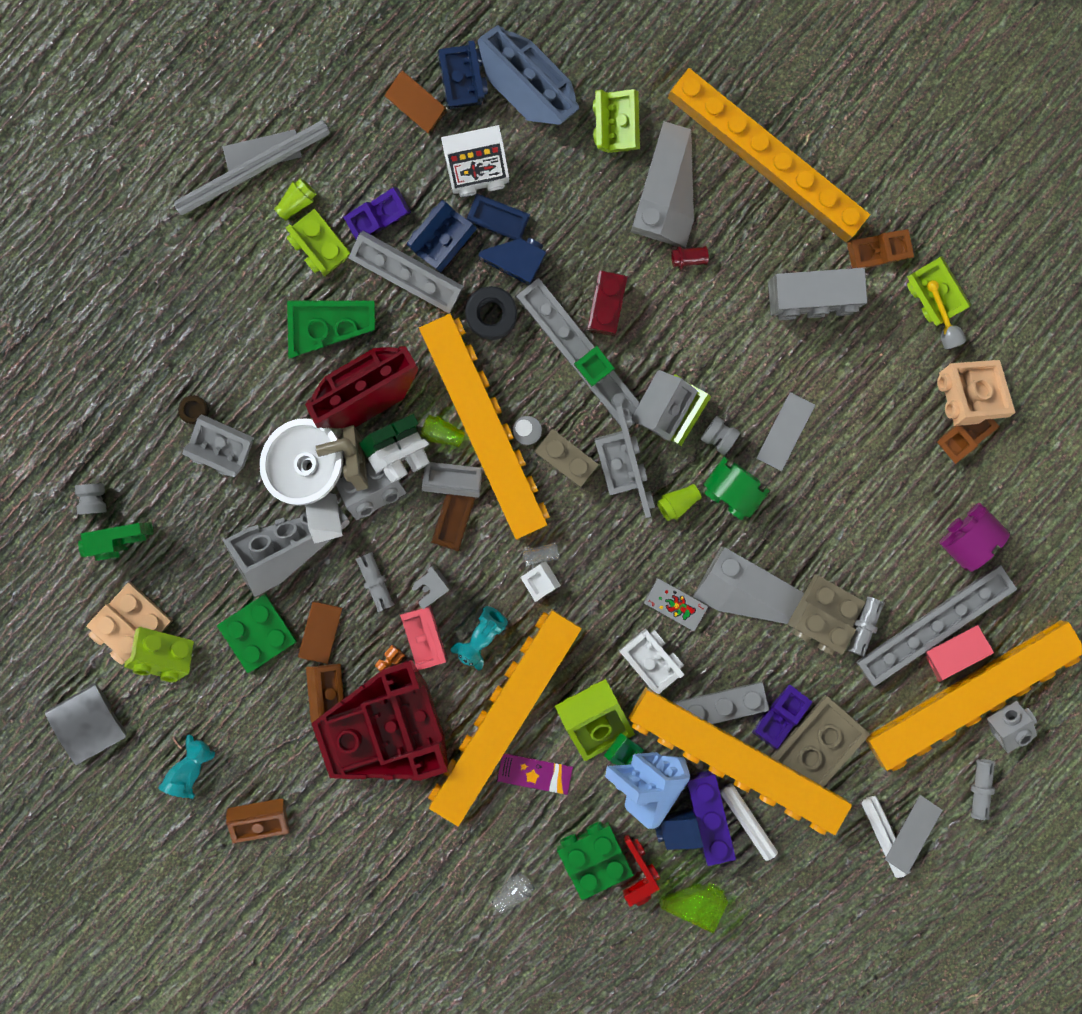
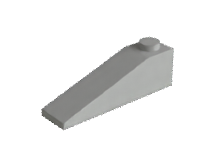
M663 121L631 232L686 248L694 222L691 129Z
M338 506L341 528L344 529L349 524V520ZM303 512L300 518L286 521L285 518L275 520V525L261 529L259 525L248 527L223 540L237 569L254 597L281 584L330 541L327 540L314 544L308 529L306 512Z
M720 547L693 597L717 611L788 624L804 593L727 548Z

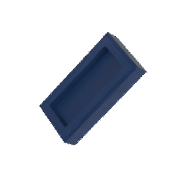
M476 194L467 216V220L473 225L511 240L522 238L530 218L528 213L480 194Z

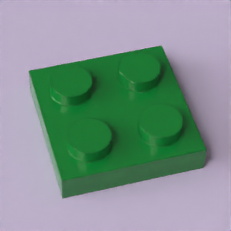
M267 593L216 625L247 673L252 672L298 642Z

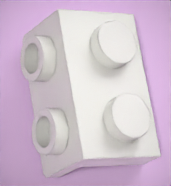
M644 629L620 649L619 652L652 691L660 694L677 678H682L685 675L680 670L684 664L674 653L668 656L662 648L666 643L655 630L649 633Z

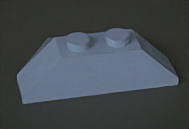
M499 25L478 39L487 80L527 121L560 125L578 111L579 105L576 102L571 81L531 40L514 32L505 31Z

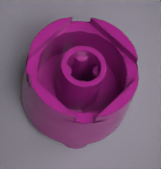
M981 503L972 507L967 513L968 516L963 520L960 518L955 519L947 527L949 533L939 542L942 548L965 571L969 570L970 572L988 562L994 556L992 551L998 545L1002 548L1010 537V532Z

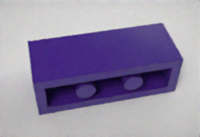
M709 770L690 774V780L686 787L692 811L697 818L703 843L701 849L707 866L736 860L716 775Z

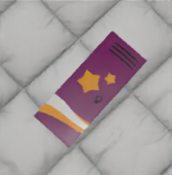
M503 754L497 781L568 795L573 767Z

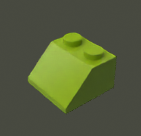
M606 679L555 705L567 733L584 761L609 749L620 733L628 738L635 735Z

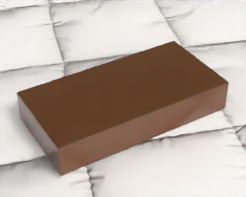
M446 494L431 543L459 551L476 497Z

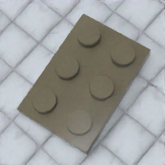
M824 695L771 757L824 787L867 739L870 733L827 695Z

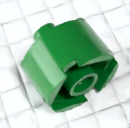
M723 456L703 483L707 488L704 494L716 503L723 500L730 505L728 511L738 519L743 520L745 516L751 518L771 489L767 486L763 490L759 488L761 485L760 480L735 462L730 467L726 464L729 458Z

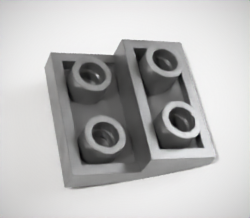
M96 683L45 711L53 731L75 765L126 738L127 735L126 730L111 711L110 702Z

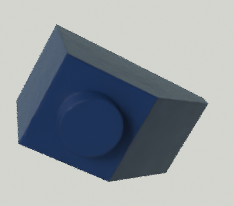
M519 238L481 250L479 260L529 286L546 257V251L542 250L543 245L534 239L528 238L525 241Z
M691 808L667 814L662 823L655 828L658 843L664 842L666 850L698 849L703 847L697 818Z

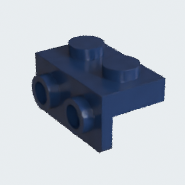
M474 40L468 41L466 46L438 49L437 53L447 109L481 105L484 95L488 94L486 78L480 75L479 66H483L480 49H476Z
M441 200L431 210L422 225L412 233L407 246L419 258L441 273L477 228L453 210L446 201Z

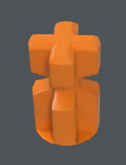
M391 645L385 652L387 659L385 661L379 659L375 667L381 671L384 668L390 667L392 663L397 665L405 655L397 647Z

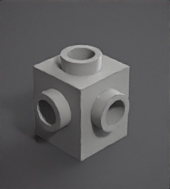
M1017 701L1002 707L997 713L987 718L991 733L1007 754L1019 746L1029 744L1037 736L1034 726L1037 723L1035 716L1029 708L1023 709Z

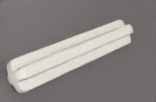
M730 783L720 790V794L766 861L771 860L778 854V851L734 785Z
M870 796L864 799L861 804L886 857L896 837L878 798ZM889 863L896 878H902L907 875Z

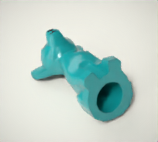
M490 606L483 608V612L479 617L480 623L473 631L471 641L469 643H455L450 649L452 653L458 654L463 664L468 666L474 665L478 671L484 666L481 650L487 647L493 641L496 634H500L508 625L507 619L498 610Z
M187 735L186 757L170 768L163 782L159 784L158 789L172 796L194 799L195 794L192 787L200 775L201 764L212 760L215 752L210 750L205 742L201 740L194 741L192 735Z

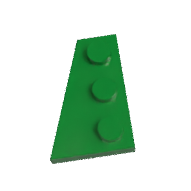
M375 300L287 301L288 359L376 329Z

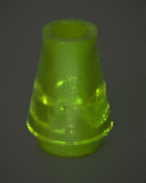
M428 414L420 436L426 438L428 442L452 445L459 448L464 439L465 431L458 429L437 414L435 417Z

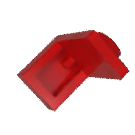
M628 834L624 837L625 842L646 877L624 889L623 895L630 907L634 904L641 906L652 898L651 894L660 890L657 880L661 879L652 863L647 866L642 857L646 852L638 838L633 841Z

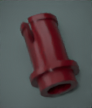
M678 246L676 250L671 251L672 266L678 267L681 270L683 266L708 265L709 254L707 246L682 249L681 246Z

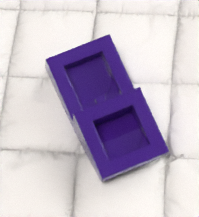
M393 187L373 201L365 202L343 218L353 236L357 239L360 232L365 231L370 235H374L404 218L411 211L398 187Z
M789 684L770 706L769 711L764 714L752 733L774 750L778 749L792 727L799 723L812 704V701Z

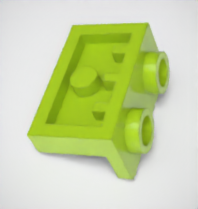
M315 208L293 226L289 224L286 227L290 233L286 237L296 251L301 248L308 255L304 261L315 274L320 270L324 276L328 275L348 259L350 252Z

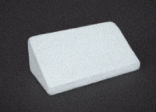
M328 493L322 499L305 505L308 529L314 544L343 536L336 494Z

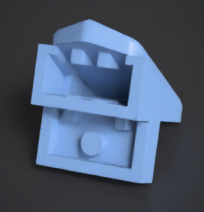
M657 752L633 754L632 762L628 765L607 766L605 777L618 790L627 795L625 800L626 810L646 828L654 829L662 823L689 782L690 772L685 758L669 755L661 756Z

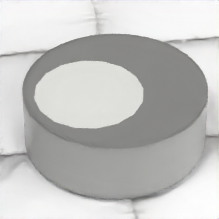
M523 416L513 426L515 439L523 445H532L541 437V424L534 417Z

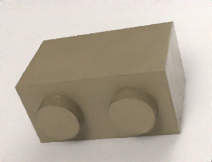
M554 429L549 432L535 450V454L579 488L582 487L599 465Z

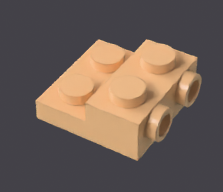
M1000 360L951 363L939 372L937 385L940 391L945 392L947 399L945 413L948 418H952L954 426L979 424L985 419L1008 418L1015 414Z
M128 582L86 627L91 630L88 634L89 637L99 645L105 643L113 650L110 653L111 657L123 665L131 657L134 634L138 627L163 632L173 620L136 586Z

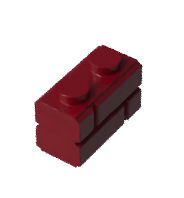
M605 271L598 272L587 331L615 337L628 276Z

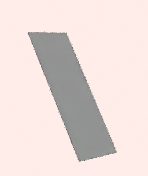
M295 129L222 146L228 171L296 134ZM298 151L280 162L302 157L301 152Z
M790 392L756 459L782 471L815 404Z
M920 795L885 860L908 875L942 809Z

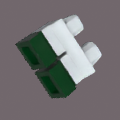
M414 414L369 434L359 443L375 472L384 471L391 483L408 474L401 461L407 460L413 472L424 468L430 463L424 451V448L429 443L421 439L416 429L419 423Z

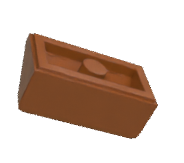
M403 70L398 74L384 95L427 134L447 113L445 106Z
M319 601L312 602L298 658L328 664L342 607Z
M339 663L306 667L311 723L344 699L341 664Z
M283 799L227 809L226 824L232 843L289 834L290 832Z

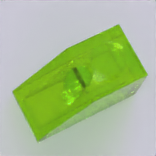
M699 883L661 897L659 904L662 910L714 934L727 907L728 900L723 895L724 890L718 886L708 883L706 887Z

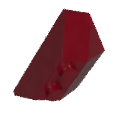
M399 346V348H373L326 375L305 406L317 428H346L353 425L357 427L402 401L419 368L406 346Z

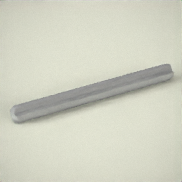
M324 121L315 123L174 202L176 210L180 215H184L326 137L330 133Z

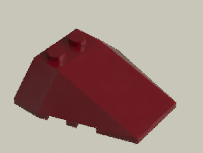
M412 660L384 668L311 723L330 778H384V780L411 779L421 781L449 771L445 737L427 683Z

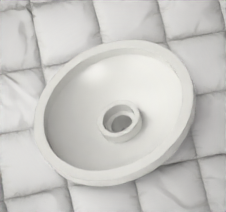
M311 419L293 420L276 429L266 441L260 458V473L268 491L277 499L291 505H307L325 497L334 488L341 475L343 451L318 457L316 445L339 440L330 428H317ZM312 462V468L307 471V464Z

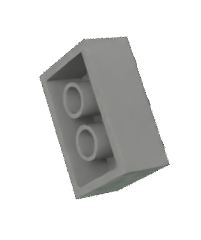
M865 268L776 274L768 281L770 315H778L779 320L796 319V316L807 313V318L825 317V314L836 311V316H848L858 312L860 307L867 304Z

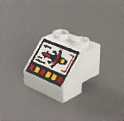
M499 125L441 137L453 195L459 193L460 197H467L476 194L477 189L487 188L488 191H495L504 188V184L509 183L508 168Z

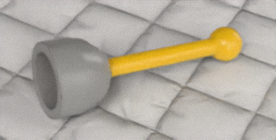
M930 281L927 284V288L933 293L945 324V328L941 333L944 349L957 347L967 341L964 332L960 327L951 325L938 292L939 284L937 281Z

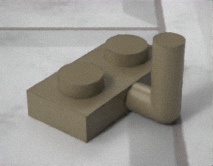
M354 425L343 428V439L316 445L318 457L343 451V455L346 457V464L343 465L346 481L351 482L357 491L368 489L365 453L359 445L363 438Z

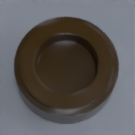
M189 395L180 401L178 413L184 422L196 424L197 418L201 414L208 416L209 407L203 398Z

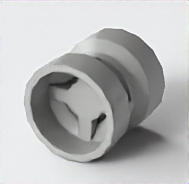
M716 416L700 440L706 444H713L716 446L717 451L725 456L737 440L740 431L734 427H727L724 424V420Z
M104 483L75 486V495L80 497L79 503L76 506L77 515L107 512L106 503L101 498V495L105 493Z

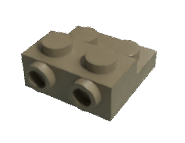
M815 574L787 625L796 629L793 635L808 643L811 638L818 641L819 645L817 648L833 656L835 651L843 655L856 631L853 625L866 602Z

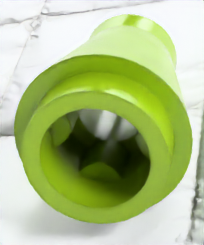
M299 178L296 182L292 181L274 210L281 218L287 221L291 216L313 203V198L317 193L305 180Z
M691 484L688 487L662 495L661 499L657 501V506L667 521L677 520L694 503L702 499L698 488Z

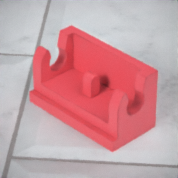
M431 605L425 609L419 608L400 614L417 669L422 670L446 663L448 659Z
M977 625L927 651L926 659L938 682H941L992 655L994 652Z

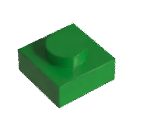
M598 346L574 363V366L591 387L615 369Z
M620 733L604 754V757L615 765H628L632 762L633 754H640L644 749Z

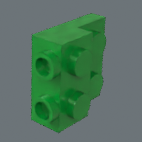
M152 522L135 523L81 533V540L78 542L80 555L82 558L94 556L95 561L119 558L120 551L128 550L127 543L146 541L145 535L154 534Z
M601 821L596 822L586 828V833L580 836L571 834L561 839V845L557 846V852L581 900L634 876L609 822L602 824Z

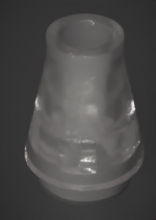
M521 872L511 875L498 895L492 900L493 907L500 914H504L507 910L530 898L531 892L534 891L532 882Z

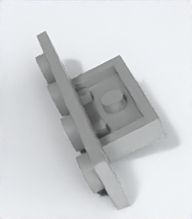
M621 402L616 403L622 431L595 438L610 495L638 488L645 517L649 518L651 517L650 509L655 508L651 491L645 492L642 482L648 480L644 464L638 465L635 454L640 453L636 436L630 437L627 426L633 425L628 408L622 409Z

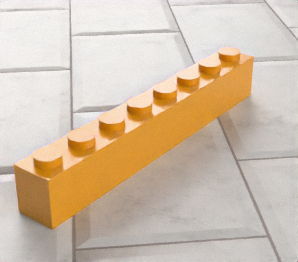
M690 68L687 69L671 89L668 97L671 102L844 242L849 241L871 215Z
M450 313L419 327L515 539H519L547 526L545 520L550 518L544 502L538 504L533 493L537 492L538 489L532 476L525 477L521 467L525 466L526 463L520 450L513 451L509 441L514 439L507 423L501 425L497 414L502 413L496 398H489L485 390L490 385L483 370L477 372L473 362L478 360L472 345L465 346L461 335L466 334L460 319L453 320Z
M551 609L549 614L546 612L542 613L535 627L539 628L534 638L527 637L520 649L524 653L518 663L512 661L504 674L508 677V680L503 688L499 685L495 688L489 698L493 704L488 712L481 711L474 722V725L478 728L472 737L468 734L458 748L462 751L458 760L451 759L448 764L449 771L443 773L447 776L442 785L436 783L428 796V799L431 800L429 809L458 827L582 629L579 625Z
M1060 620L870 733L866 742L882 768L886 771L890 769L896 771L907 764L906 760L915 754L916 756H921L932 749L931 745L939 740L942 742L954 737L957 734L955 730L964 725L969 727L976 724L982 719L981 715L987 711L994 712L1006 705L1005 701L1012 696L1020 697L1031 690L1030 686L1037 681L1045 682L1056 675L1055 671L1063 666L1067 668L1078 663L1081 660L1079 656L1082 655V643L1071 624Z
M647 687L643 690L629 715L630 721L633 722V729L646 736L649 732L659 737L657 742L671 750L674 746L685 751L683 756L696 764L700 760L710 765L708 770L721 778H724L725 774L735 779L733 784L748 793L750 789L755 790L761 794L759 799L773 807L776 803L786 808L784 813L798 821H800L801 817L811 822L809 827L822 835H825L827 831L836 835L852 807V804L847 799Z

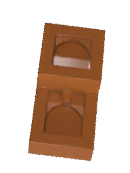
M909 229L882 233L878 236L847 242L852 268H869L914 257Z
M985 419L979 424L953 426L936 442L956 464L1000 426L994 419Z

